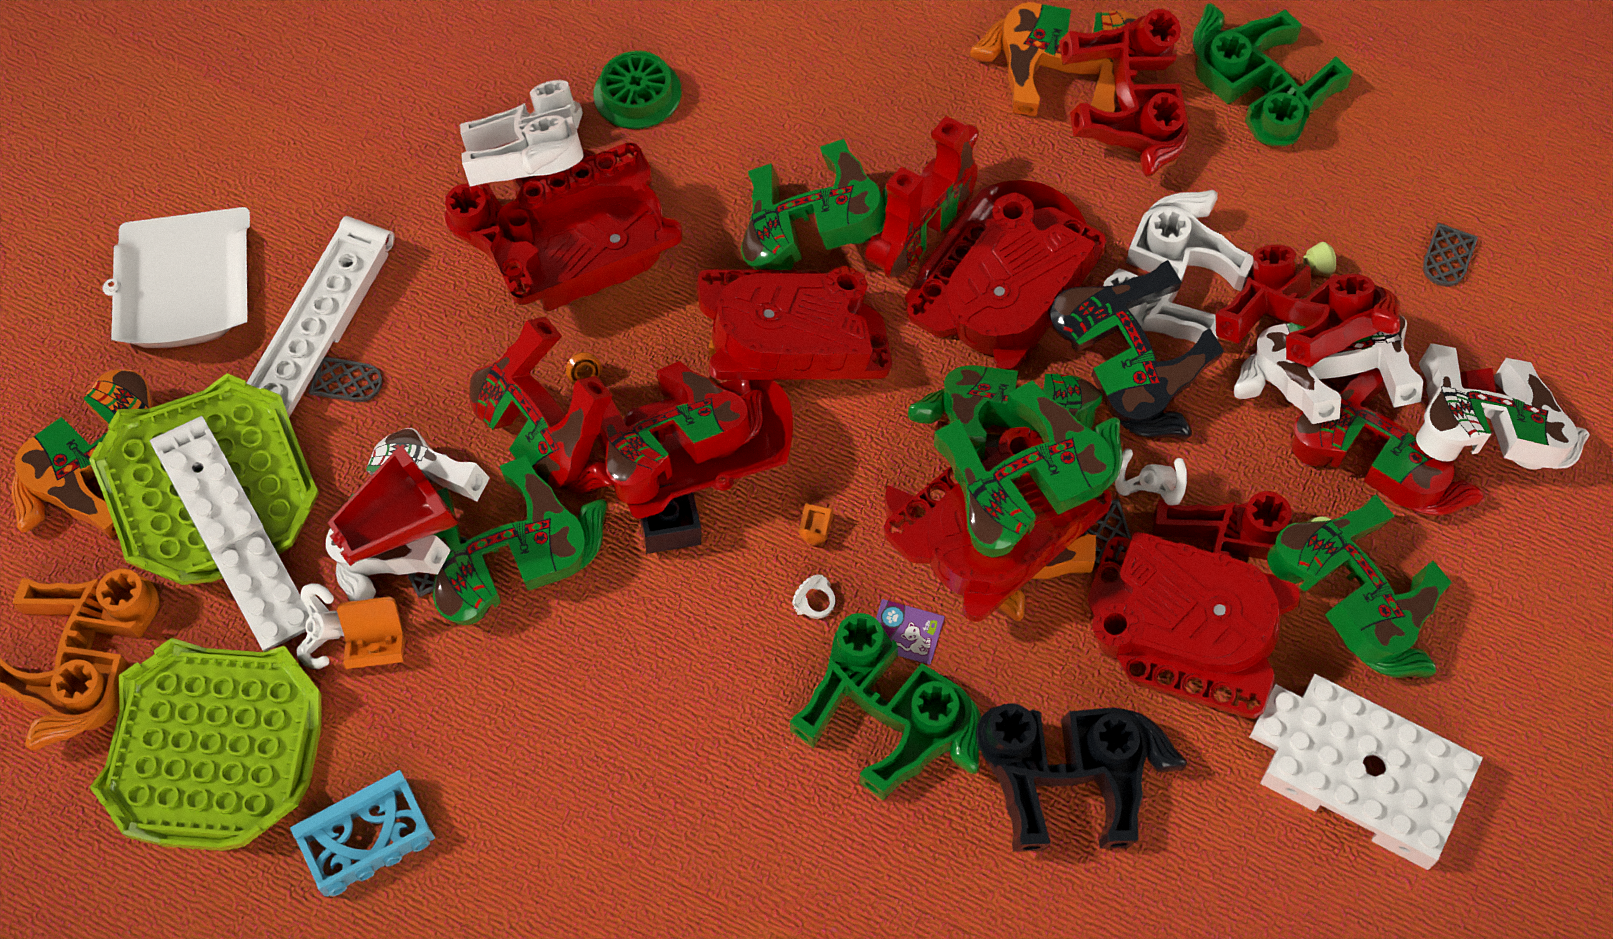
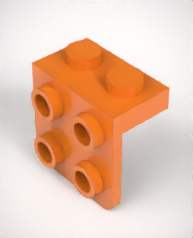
M383 597L338 604L337 613L346 641L343 659L346 669L403 662L405 636L394 598Z

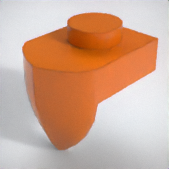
M805 503L798 529L800 537L812 546L824 543L828 538L834 510Z

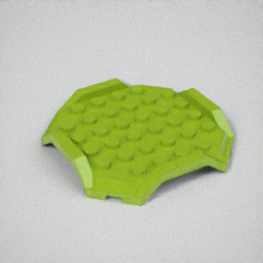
M228 373L205 390L149 409H118L108 426L109 430L102 443H98L89 459L111 515L125 561L181 585L214 582L222 579L223 576L149 441L150 439L202 416L278 555L293 546L319 495L281 395L265 388L259 389L251 386L245 380ZM198 468L195 470V472L199 473L203 470V468Z
M170 638L154 650L155 654L141 664L135 663L119 675L120 711L106 765L90 788L126 838L164 847L215 851L244 847L295 809L307 791L311 781L321 733V693L285 646L265 652L204 648Z

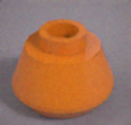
M587 352L575 353L570 357L566 365V376L573 385L579 379L592 376L599 378L602 372L600 360L595 355Z

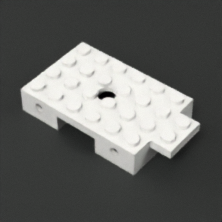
M1314 674L1302 697L1275 685L1264 713L1260 715L1250 734V738L1276 750L1260 784L1314 812L1322 805L1374 832L1372 842L1426 870H1429L1438 861L1483 758ZM1370 755L1381 758L1386 766L1385 773L1377 777L1369 775L1363 764L1364 758Z

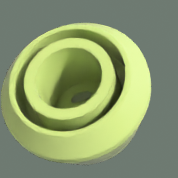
M1326 242L1316 244L1308 249L1306 255L1303 256V265L1307 264L1311 267L1312 275L1330 277L1336 269L1334 249Z

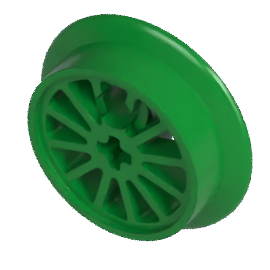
M629 51L617 55L605 65L596 81L593 99L598 112L610 123L623 128L641 129L657 125L673 114L681 100L682 86L674 70L657 55L646 51ZM628 98L626 103H622L624 99Z

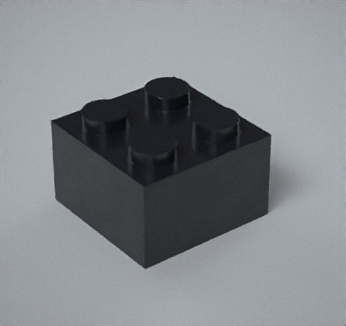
M672 484L661 485L660 488H663V487H666V486H669V485H672ZM693 492L673 498L660 513L639 519L646 554L701 545V526Z

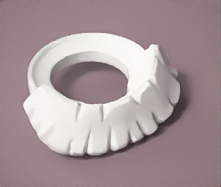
M821 574L813 575L799 586L792 601L797 615L806 614L813 619H822L833 611L836 599L834 592L830 588L831 584L826 577ZM810 589L821 590L828 595L830 603L826 610L817 612L810 608L806 598V593Z

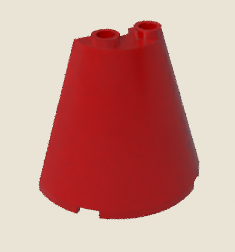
M401 445L327 523L334 532L330 535L331 539L339 549H344L340 554L352 566L356 562L453 528L459 522L416 462Z

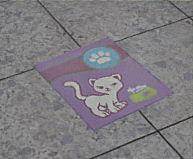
M882 599L876 619L890 640L893 641L894 639L897 643L898 656L931 664L945 616Z

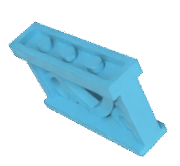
M401 770L290 827L317 887L325 897L341 894L347 889L348 885L357 880L364 881L374 875V871L383 866H392L401 861L402 856L411 851L417 852L426 848L430 841L435 838ZM403 793L411 810L397 811L396 796ZM380 806V810L377 813L382 814L385 812V815L371 816L370 810ZM358 816L369 823H383L381 833L371 850L354 849L343 845L352 833L353 819ZM407 817L415 820V831L405 837H400V831L408 827L404 823H396V819ZM343 825L345 828L343 834L334 841L333 839H336L340 834L334 833L333 830ZM315 839L326 848L317 860L309 845V842ZM334 853L336 856L331 861L332 870L336 864H342L343 869L333 876H327L323 872V865L325 860Z

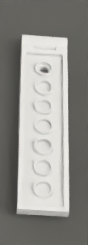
M349 216L343 217L339 228L248 379L247 384L259 389L265 388L281 395L288 417L292 414L333 341L339 342L388 257L387 251L392 248L394 243V232Z
M200 416L150 439L149 441L263 652L271 650L306 632V621L309 618L308 609L301 600L297 588L204 418ZM203 468L201 472H195L196 469Z

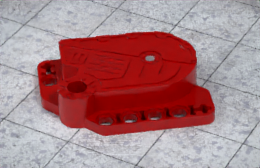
M632 142L624 143L582 159L579 163L566 170L530 179L522 185L515 200L501 208L497 216L499 231L491 244V252L515 303L526 305L540 300L545 311H552L569 304L571 301L584 296L587 297L599 292L601 289L625 282L644 271L646 272L657 262L661 251L674 247L682 241L681 224L676 220L663 217L660 201L649 187L652 181L651 168L637 144ZM604 161H610L613 163V165L607 169H603L599 166ZM580 170H586L589 172V174L584 178H578L575 176V174ZM557 179L565 181L561 187H553L551 183ZM531 189H539L541 191L539 195L534 197L527 195ZM594 207V216L596 220L590 219V208ZM578 214L580 222H575L572 215ZM510 267L520 268L519 273L516 275H508L506 271ZM521 282L527 293L521 294L517 284Z
M1010 193L996 200L992 208L993 218L973 222L965 229L909 302L907 313L909 320L913 324L937 337H947L956 334L970 348L984 354L993 355L996 368L1017 371L1052 324L1050 311L1054 300L1063 291L1081 285L1105 252L1106 237L1102 232L1057 208L1046 207L1034 210L1032 201L1026 196ZM1069 228H1076V229H1078V230H1079V234L1076 233L1075 231L1069 229ZM974 231H983L978 239L971 237ZM961 249L968 250L964 258H959L956 255ZM947 268L954 269L950 278L944 277L941 274L942 271ZM936 287L941 290V293L936 297H931L927 294V291L930 288ZM923 307L924 314L919 312L917 315H915L914 310L919 311Z
M847 266L835 268L828 274H821L814 270H703L698 275L696 286L700 311L713 320L711 337L716 353L710 358L709 374L718 380L882 379L887 377L892 367V358L883 317L877 311L863 303L868 286L864 274ZM871 341L879 342L882 347H872ZM878 357H880V358H879V365L876 363V359H877Z
M1012 428L1003 433L998 447H986V461L982 465L989 472L1006 459L1026 449L1043 444V441L1030 428ZM950 466L885 521L884 536L908 561L930 564L937 578L947 588L963 596V613L965 617L972 622H981L1102 518L1110 509L1112 496L1106 489L1095 499H1091L1058 515L1027 472L1021 475L1020 480L1016 482L1012 480V482L1036 515L1034 528L1029 535L1026 532L1006 555L988 557L978 552L971 542L967 528L964 494L959 483H954L950 477L954 473ZM939 489L945 493L940 501L931 498L930 493L933 490ZM1103 498V505L1101 503H1098L1097 500ZM921 507L925 510V515L921 518H915L909 513L911 508ZM905 517L907 522L902 526V533L900 534L897 531L892 533V526L900 527L904 523Z
M1135 532L1132 535V539L1117 536L1108 541L1088 595V604L1094 615L1092 628L1098 645L1105 655L1118 660L1130 682L1247 718H1258L1266 709L1275 680L1273 668L1267 658L1273 652L1279 639L1281 628L1280 615L1293 610L1300 602V592L1294 583L1266 576L1251 563L1248 564L1234 559L1229 555L1197 549L1195 546L1180 542L1178 544L1163 540L1161 537L1142 532ZM1123 546L1125 553L1120 552L1117 559L1118 564L1114 563L1115 552L1113 549ZM1114 570L1118 573V578L1111 583L1105 582L1102 579L1104 572ZM1115 628H1126L1121 634H1110ZM1136 663H1142L1146 666L1145 674L1140 677H1135L1130 673V668ZM1169 671L1175 676L1174 681L1169 685L1160 684L1158 676L1162 672ZM1194 679L1201 681L1203 684L1202 690L1196 694L1186 690L1187 683ZM1220 688H1227L1231 691L1232 696L1226 702H1219L1214 697L1216 691ZM1237 692L1241 693L1240 697L1245 701H1250L1252 697H1255L1257 704L1260 706H1254L1252 710H1249L1247 703L1239 700L1238 706H1234L1237 701Z

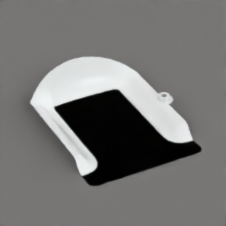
M241 207L123 223L119 228V242L114 246L113 279L107 280L102 288L106 295L113 296L112 340L144 348L181 347L218 339L232 327L246 323V230L250 226L249 210ZM110 282H114V286L109 287L108 284Z

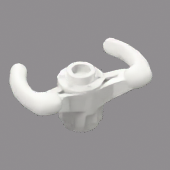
M1129 448L1123 451L1122 467L1115 480V489L1120 495L1127 496L1131 493L1145 490L1161 494L1168 505H1177L1181 502L1187 485V470L1182 458H1177L1174 461L1175 470L1171 466L1146 465L1141 470L1139 476L1126 481L1125 471L1128 462L1133 456V451Z
M314 583L305 585L300 595L301 600L308 609L309 618L305 626L307 636L297 648V658L308 668L321 669L330 663L327 656L312 658L311 653L328 639H339L344 634L337 610L329 611L316 597L318 595L326 604H330L333 602L334 596L324 586Z

